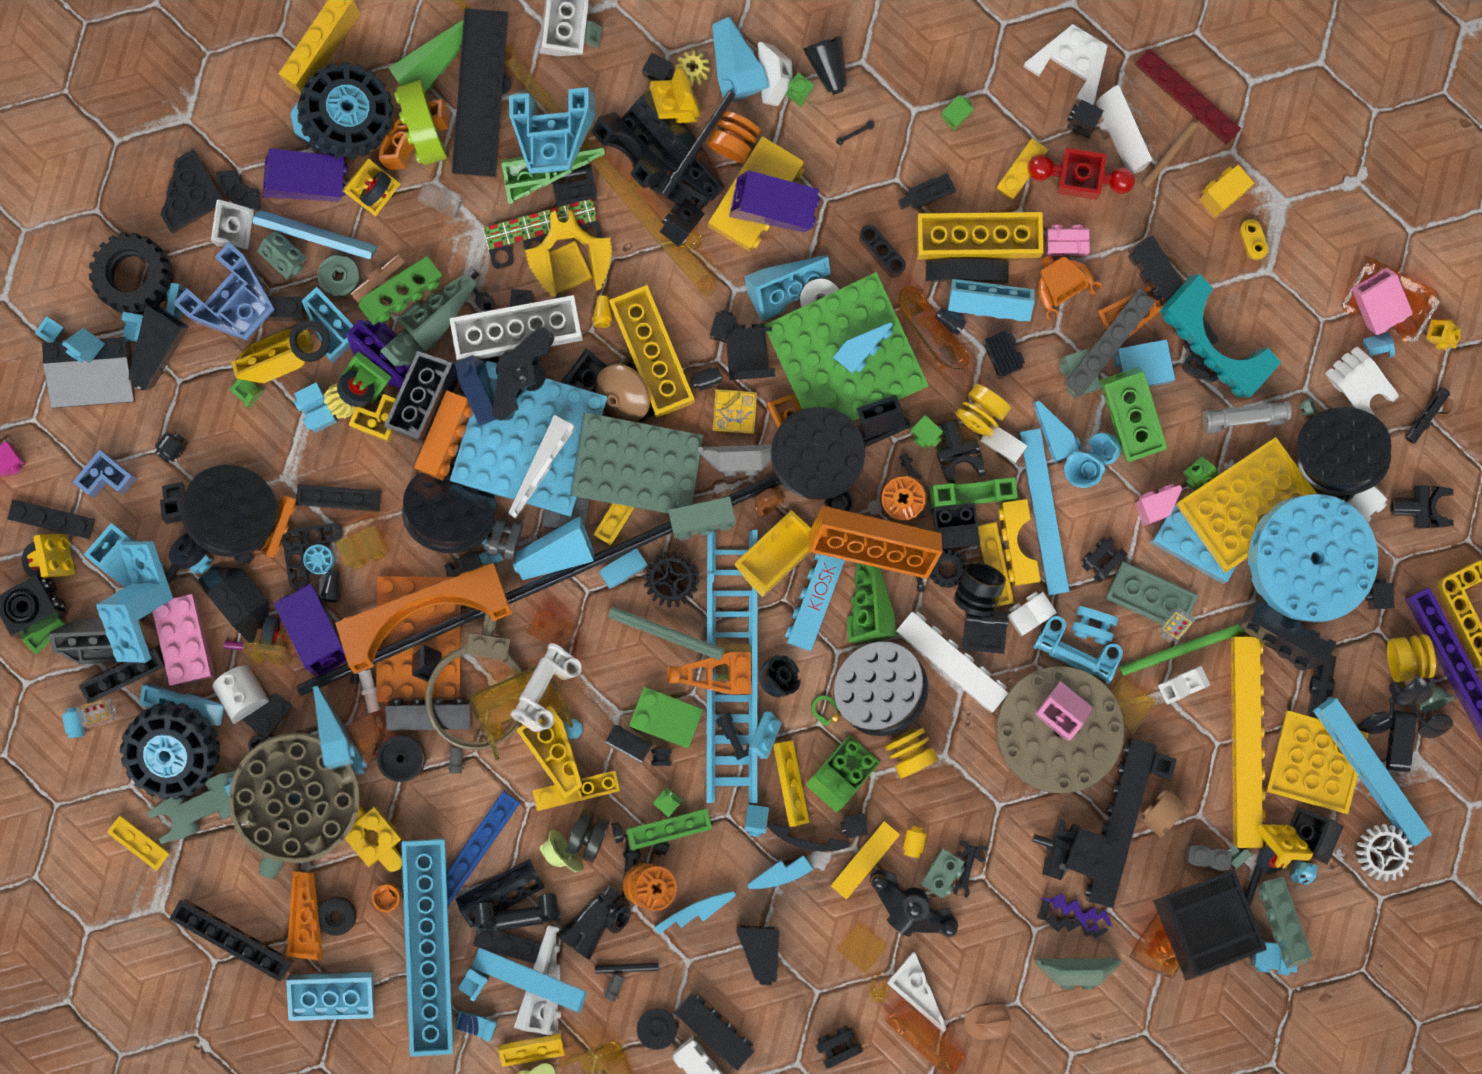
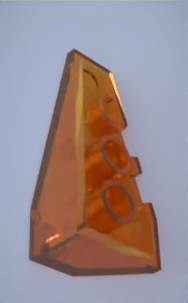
M1176 884L1171 893L1184 888ZM1157 912L1138 939L1129 957L1147 970L1174 978L1180 966Z

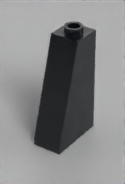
M156 303L147 305L144 310L128 377L136 388L145 391L154 388L189 328L188 325Z

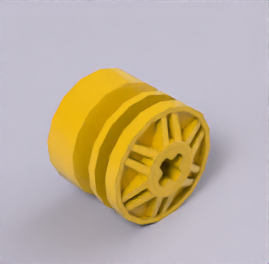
M975 384L968 394L973 404L963 401L961 404L963 409L958 408L955 414L972 431L991 438L994 433L992 429L998 428V424L993 417L1003 420L1011 407L993 391L980 384Z
M1427 634L1419 635L1418 637L1411 636L1409 642L1405 637L1388 640L1387 661L1390 674L1395 682L1410 681L1413 675L1415 677L1418 675L1421 678L1434 677L1436 658L1432 641Z
M924 727L915 730L911 729L893 738L888 745L884 746L886 751L893 748L897 750V752L889 756L890 759L901 758V761L894 766L900 779L940 760L934 747L924 749L922 746L930 740L929 737L921 740L918 738V736L926 732Z

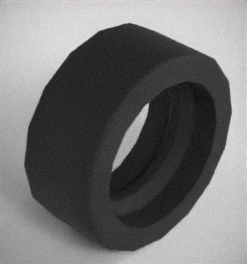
M302 321L295 325L290 332L289 342L291 351L302 361H318L329 350L330 339L328 331L317 321ZM304 330H315L321 335L322 345L316 352L306 353L298 347L297 338Z

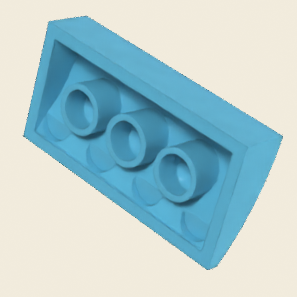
M373 972L291 974L286 980L289 1021L374 1018Z

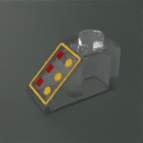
M1179 607L1173 608L1157 630L1161 632L1160 636L1168 642H1171V640L1175 642L1182 637L1196 619Z
M102 699L76 707L83 727H96L117 719V706L114 701L111 702V699Z

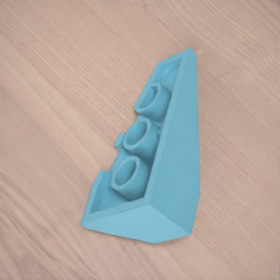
M731 17L713 24L717 75L723 98L730 90L736 94L732 101L738 102L770 87L764 66L761 62H758L753 54L754 51L751 47H748L742 33Z

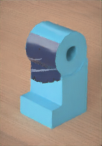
M460 1011L455 1028L490 1042L498 1021L475 1013Z

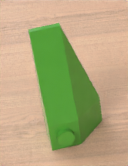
M857 563L854 579L856 585L855 596H851L850 602L853 604L851 616L848 615L847 620L848 643L881 642L896 637L895 616L881 568Z

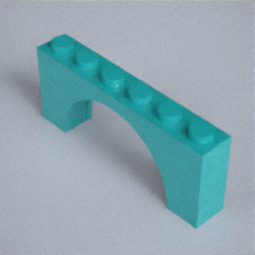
M1201 274L1191 275L1159 312L1163 315L1164 321L1177 330V335L1191 345V350L1204 359L1205 365L1218 374V379L1231 388L1234 396L1240 399L1250 398L1282 362L1269 348L1258 349L1255 353L1242 360L1231 359L1219 353L1209 342L1203 325L1204 306L1214 288Z

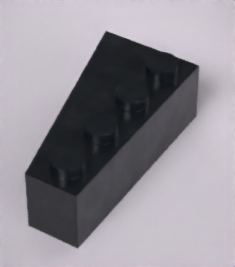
M1261 601L1247 606L1239 626L1247 634L1260 640L1264 646L1277 652L1278 656L1287 659L1295 668L1305 671L1328 663L1337 642L1331 639L1328 642L1319 637L1320 633L1315 630L1309 632L1301 628L1300 622L1283 618V614Z

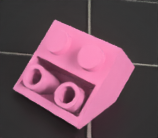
M1170 484L1159 489L1157 494L1151 491L1139 497V501L1134 504L1143 527L1170 516L1182 490L1181 485L1174 487V484Z
M1060 681L1034 715L1066 741H1070L1085 723L1093 707Z

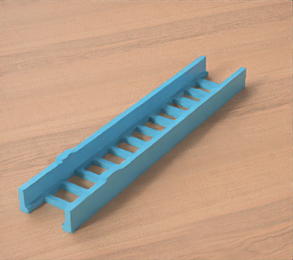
M757 530L749 531L750 549L757 543ZM712 531L711 534L707 535V643L716 646V638H749L751 694L715 695V691L707 689V803H715V786H749V803H757V754L750 748L757 731V591L753 587L752 591H713L714 576H743L739 570H716V555H744L748 551L716 550V531ZM716 596H749V612H716ZM716 617H749V632H716ZM716 666L712 669L713 680L729 679V674H716ZM715 702H749V714H731L733 718L732 723H749V735H737L741 744H749V756L738 761L734 756H715V744H731L725 735H715V720L725 715L715 714ZM715 765H749V777H715Z

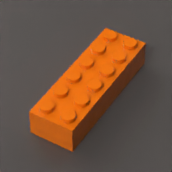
M826 506L821 507L808 533L809 552L928 579L942 554L941 533Z

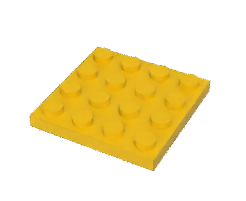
M1286 711L1265 792L1348 814L1358 778L1357 773L1319 719ZM1360 731L1367 741L1369 733Z

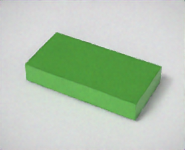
M58 619L40 631L25 637L22 641L37 655L51 642L49 633L66 624L62 619Z

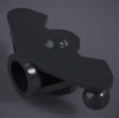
M539 327L534 330L513 350L506 351L498 361L495 370L498 376L492 414L496 420H511L519 409L517 399L526 390L530 392L537 391L544 385L546 374L543 367L539 365L542 355L549 353L550 345L555 340L554 334L547 328Z
M875 870L871 873L870 883L889 913L887 922L898 932L908 937L913 933H940L946 937L956 935L958 922L948 908L937 910L930 908L927 894L922 889L911 887L903 890L898 886L896 873Z

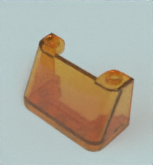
M1364 256L1341 302L1342 310L1350 315H1354V313L1359 314L1361 311L1351 289L1385 268H1389L1397 274L1413 313L1405 321L1397 323L1391 328L1396 330L1400 340L1406 343L1410 341L1416 343L1441 301L1439 292L1374 258Z

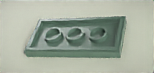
M1121 561L1105 599L1165 627H1170L1176 632L1182 633L1185 627L1182 622H1187L1199 595Z

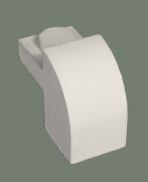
M1200 666L1186 671L1158 685L1166 703L1170 704L1210 686V683Z

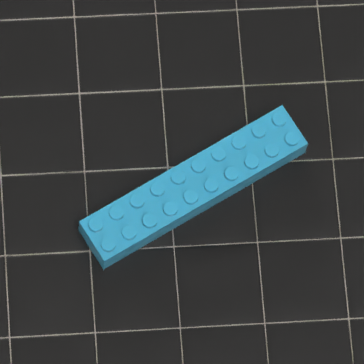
M445 838L403 840L402 864L410 1057L453 1054Z

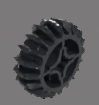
M672 551V558H668L667 552H664L665 559L661 560V557L656 555V559L659 562L655 563L653 560H650V564L654 567L652 569L649 567L645 568L650 575H644L643 578L650 580V582L645 583L644 587L652 588L647 591V594H656L652 598L654 602L661 598L660 606L664 604V601H668L667 607L671 608V601H675V606L679 607L678 600L682 599V602L686 604L687 601L684 598L686 595L690 599L693 598V595L689 593L690 590L697 592L698 589L692 585L700 583L699 580L693 579V577L699 575V572L691 571L696 565H687L691 561L689 557L682 561L683 553L679 555V558H675L676 552ZM671 563L680 564L688 573H675ZM665 564V576L654 580L656 571ZM669 569L673 577L677 576V580L674 581V590L672 585H669L670 583H666V579L669 578ZM689 579L685 591L678 595V583ZM655 586H668L672 597L661 594Z

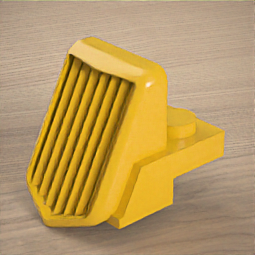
M676 68L672 80L651 81L649 87L659 119L676 118L677 123L697 122V118L701 116L700 105L684 69Z

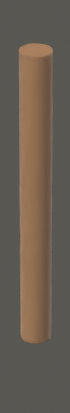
M1192 121L1142 181L1141 185L1148 188L1196 131L1199 127L1196 122Z

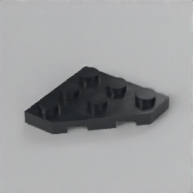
M194 149L175 160L172 179H170L166 192L167 197L160 215L169 231L174 234L215 210L217 200L224 201Z

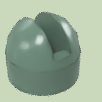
M1311 398L1301 402L1299 409H1304L1301 412L1302 415L1311 416L1317 413L1316 406Z

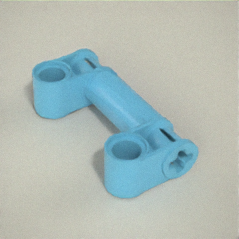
M1052 616L1047 619L1035 640L1033 648H1039L1049 653L1050 657L1087 672L1092 676H1096L1109 685L1123 655L1121 647L1113 643L1106 644L1098 658H1094L1060 641L1066 628V622L1063 618ZM1054 619L1058 620L1061 624L1058 631H1053L1050 628V623ZM1110 647H1114L1117 650V655L1113 659L1107 656V650Z

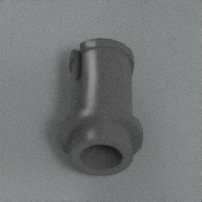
M449 748L450 764L447 769H449V773L460 774L462 769H464L462 767L463 748Z
M613 973L607 990L603 991L605 993L604 998L613 1002L616 1001V998L619 999L618 994L625 978Z

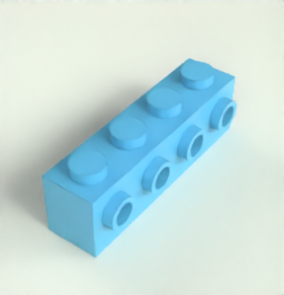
M952 279L948 311L977 316H991L999 319H1014L1017 321L1031 320L1034 306V289Z

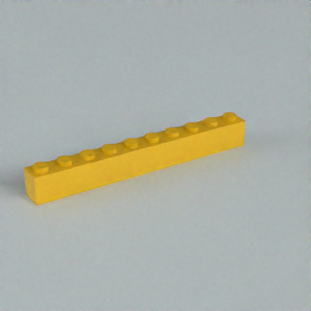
M1231 637L1233 846L1236 848H1263V843H1265V840L1256 831L1266 819L1265 810L1262 809V801H1265V789L1262 788V780L1265 779V769L1262 767L1265 749L1264 746H1261V738H1264L1265 733L1264 726L1261 725V717L1264 716V705L1261 704L1264 685L1260 681V675H1263L1264 672L1263 663L1260 662V654H1263V644L1256 637Z

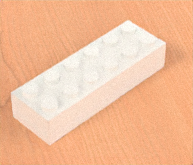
M574 295L449 318L458 361L472 355L479 359L502 356L506 351L513 350L539 327L547 328L554 334L555 340L550 346L583 340Z

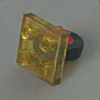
M268 616L264 621L263 628L257 629L255 643L244 642L242 651L255 664L272 662V665L284 667L285 664L291 665L292 656L287 648L283 647L284 633L280 631L279 618Z

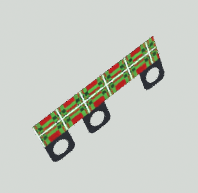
M593 200L575 202L482 228L494 268L499 269L513 264L514 260L509 244L523 241L525 250H528L529 245L533 241L542 243L544 240L543 235L548 234L550 230V214L554 210L556 211L557 219L565 223L568 221L567 209H571L574 212L577 224L583 231L586 227L592 226L597 230L596 237L602 238ZM503 250L507 252L508 261L506 263L500 264L495 260V255L498 251Z

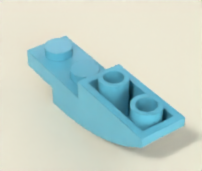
M149 683L142 684L140 705L150 708L157 703L161 705L165 702H174L175 705L184 703L192 710L194 708L201 712L200 715L204 718L207 717L211 721L210 725H221L224 711L222 704L189 693L182 695Z

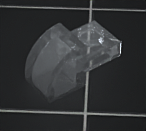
M424 181L416 199L418 202L435 208L437 211L455 219L464 202V199L453 191Z

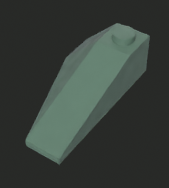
M466 273L447 284L441 293L436 295L432 293L428 296L429 300L420 305L417 302L409 307L396 320L426 352L441 339L450 325L449 318H454L477 283Z

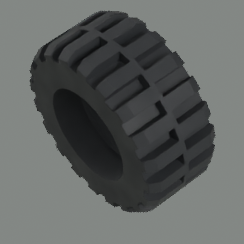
M126 232L120 233V237L113 235L108 238L110 242L107 244L102 242L99 245L101 247L100 251H94L92 255L95 260L89 263V269L92 270V273L88 274L89 280L93 283L91 287L97 294V297L112 309L120 313L137 314V312L144 314L147 305L157 304L160 300L164 302L167 298L165 293L171 286L170 280L174 278V274L171 272L173 268L172 263L168 260L166 252L146 236L133 232L131 235ZM131 256L142 257L149 266L146 282L139 289L132 292L119 290L114 283V273L118 264Z

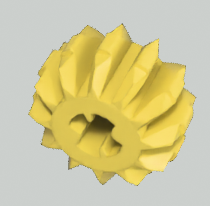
M692 51V56L685 52V59L679 57L678 62L680 64L675 65V69L682 68L685 70L691 82V87L693 86V81L701 85V79L707 80L708 78L705 73L710 72V68L707 67L709 61L708 59L703 60L704 55L702 53L696 57V51ZM691 66H695V72L690 71Z
M337 384L330 386L323 394L325 398L324 403L328 406L327 409H330L331 414L336 415L338 419H345L353 415L355 407L350 406L340 398L337 392Z

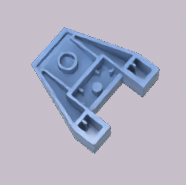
M228 242L215 258L232 273L205 303L186 288L173 304L195 323L247 341L275 309L251 261Z

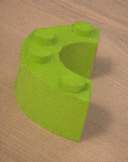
M422 80L398 86L394 95L397 103L402 108V112H399L402 123L407 124L409 132H406L409 144H414L415 156L418 164L422 163L426 166L448 159L442 139L438 134L431 115Z

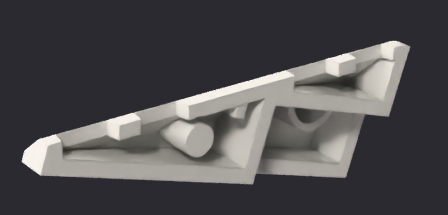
M554 415L510 508L509 514L514 518L518 516L552 467V461L574 432L575 427L569 422Z
M548 926L534 970L560 980V965L557 964L559 946L556 945V932L559 931V928ZM526 991L514 1028L550 1036L561 1034V1030L558 1029V1018H561L558 1004Z

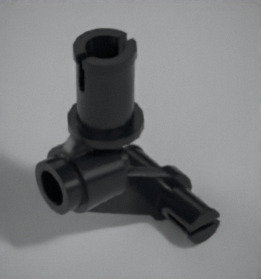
M475 269L468 274L473 280L480 276ZM474 288L473 292L477 295L475 298L476 305L484 312L493 310L496 304L494 299L487 292H479Z

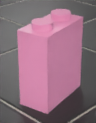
M1385 268L1351 289L1367 328L1376 335L1386 332L1390 327L1405 321L1407 317L1413 314L1397 274L1389 268Z

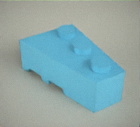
M316 287L302 300V303L310 320L322 324L328 331L330 345L326 355L333 364L350 348L346 334L354 325ZM316 331L318 338L322 344L321 335Z

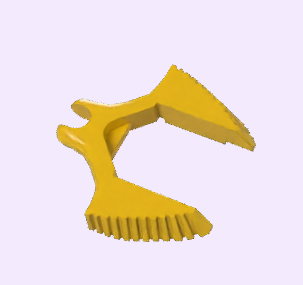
M567 209L568 221L565 223L557 219L555 210L552 211L550 214V230L546 238L540 245L525 250L526 257H528L527 261H529L528 265H530L529 268L532 269V273L539 280V283L542 284V288H545V291L549 292V295L552 297H556L549 250L556 240L575 238L583 245H587L593 283L596 290H600L603 287L601 284L605 283L604 279L607 278L606 274H608L607 270H609L610 257H612L611 239L592 237L583 231L577 224L574 212L571 209Z

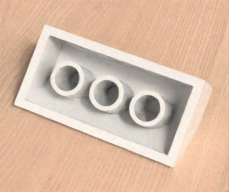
M545 0L539 53L554 56L583 54L589 0Z

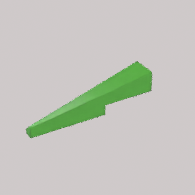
M464 19L390 66L389 69L398 83L404 85L421 79L425 92L427 90L430 91L434 80L439 74H443L460 51Z

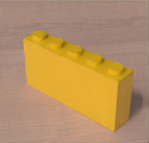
M328 0L278 73L288 88L300 95L309 77L314 76L318 69L325 68L361 14L354 0Z
M762 136L738 176L750 170L795 182L796 179L800 180L805 172L803 168L804 161ZM736 177L708 222V227L751 252L753 248L757 249L762 241L760 236L763 231L767 232L771 226L729 217L737 180Z

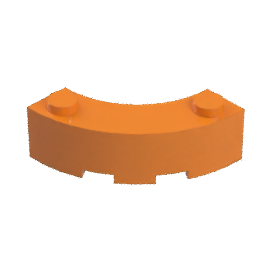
M443 99L429 101V108L437 131L449 129L450 110ZM399 118L394 123L395 127L390 134L385 136L379 153V160L387 170L406 169L410 154L415 148L414 144H409L406 136V132H409L407 124H403L401 118Z

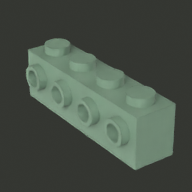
M1284 877L1264 881L1258 888V894L1266 910L1267 920L1271 924L1273 937L1279 946L1282 961L1287 969L1307 964L1313 956Z

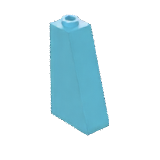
M581 517L573 519L516 552V560L513 561L515 572L520 574L522 580L594 561V548Z

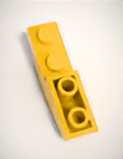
M616 771L582 778V787L566 799L556 785L533 790L532 794L536 811L618 792L620 788Z

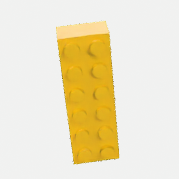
M1042 212L918 214L916 218L917 259L1041 258L1043 255Z
M648 285L609 300L637 371L648 387L650 403L656 418L695 403L694 396Z

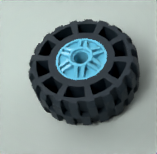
M342 62L339 66L336 63L328 64L326 69L320 68L315 72L314 76H310L302 89L297 105L299 112L297 115L298 123L302 125L301 131L303 135L310 138L309 143L313 147L317 145L321 148L320 152L325 155L328 153L334 154V158L341 159L342 156H347L348 159H355L357 155L365 156L369 154L370 150H375L380 145L391 126L393 105L390 104L392 99L390 92H386L384 82L382 80L378 81L375 78L376 74L371 70L369 72L364 70V66L359 64L350 66L349 62Z
M165 702L163 705L157 703L149 709L142 711L128 725V729L122 736L124 742L120 745V753L123 754L121 763L123 767H126L127 777L129 779L132 778L135 782L134 785L138 789L142 788L147 791L146 794L152 797L157 795L160 799L168 800L169 797H172L174 800L182 799L184 795L190 796L194 794L212 776L216 770L215 766L220 759L219 754H217L220 750V742L216 741L218 734L215 728H211V721L207 717L204 718L200 715L201 712L196 708L192 710L184 703L175 705L174 702Z

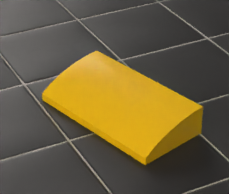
M791 510L736 561L735 566L748 583L764 597L810 553L808 533L811 528Z

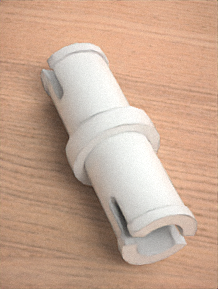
M371 669L359 672L363 690L361 695H364L367 712L371 713L381 710L376 695L378 690L374 686Z

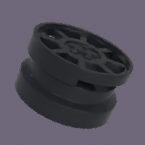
M847 490L841 495L825 499V506L851 512L854 507V498Z

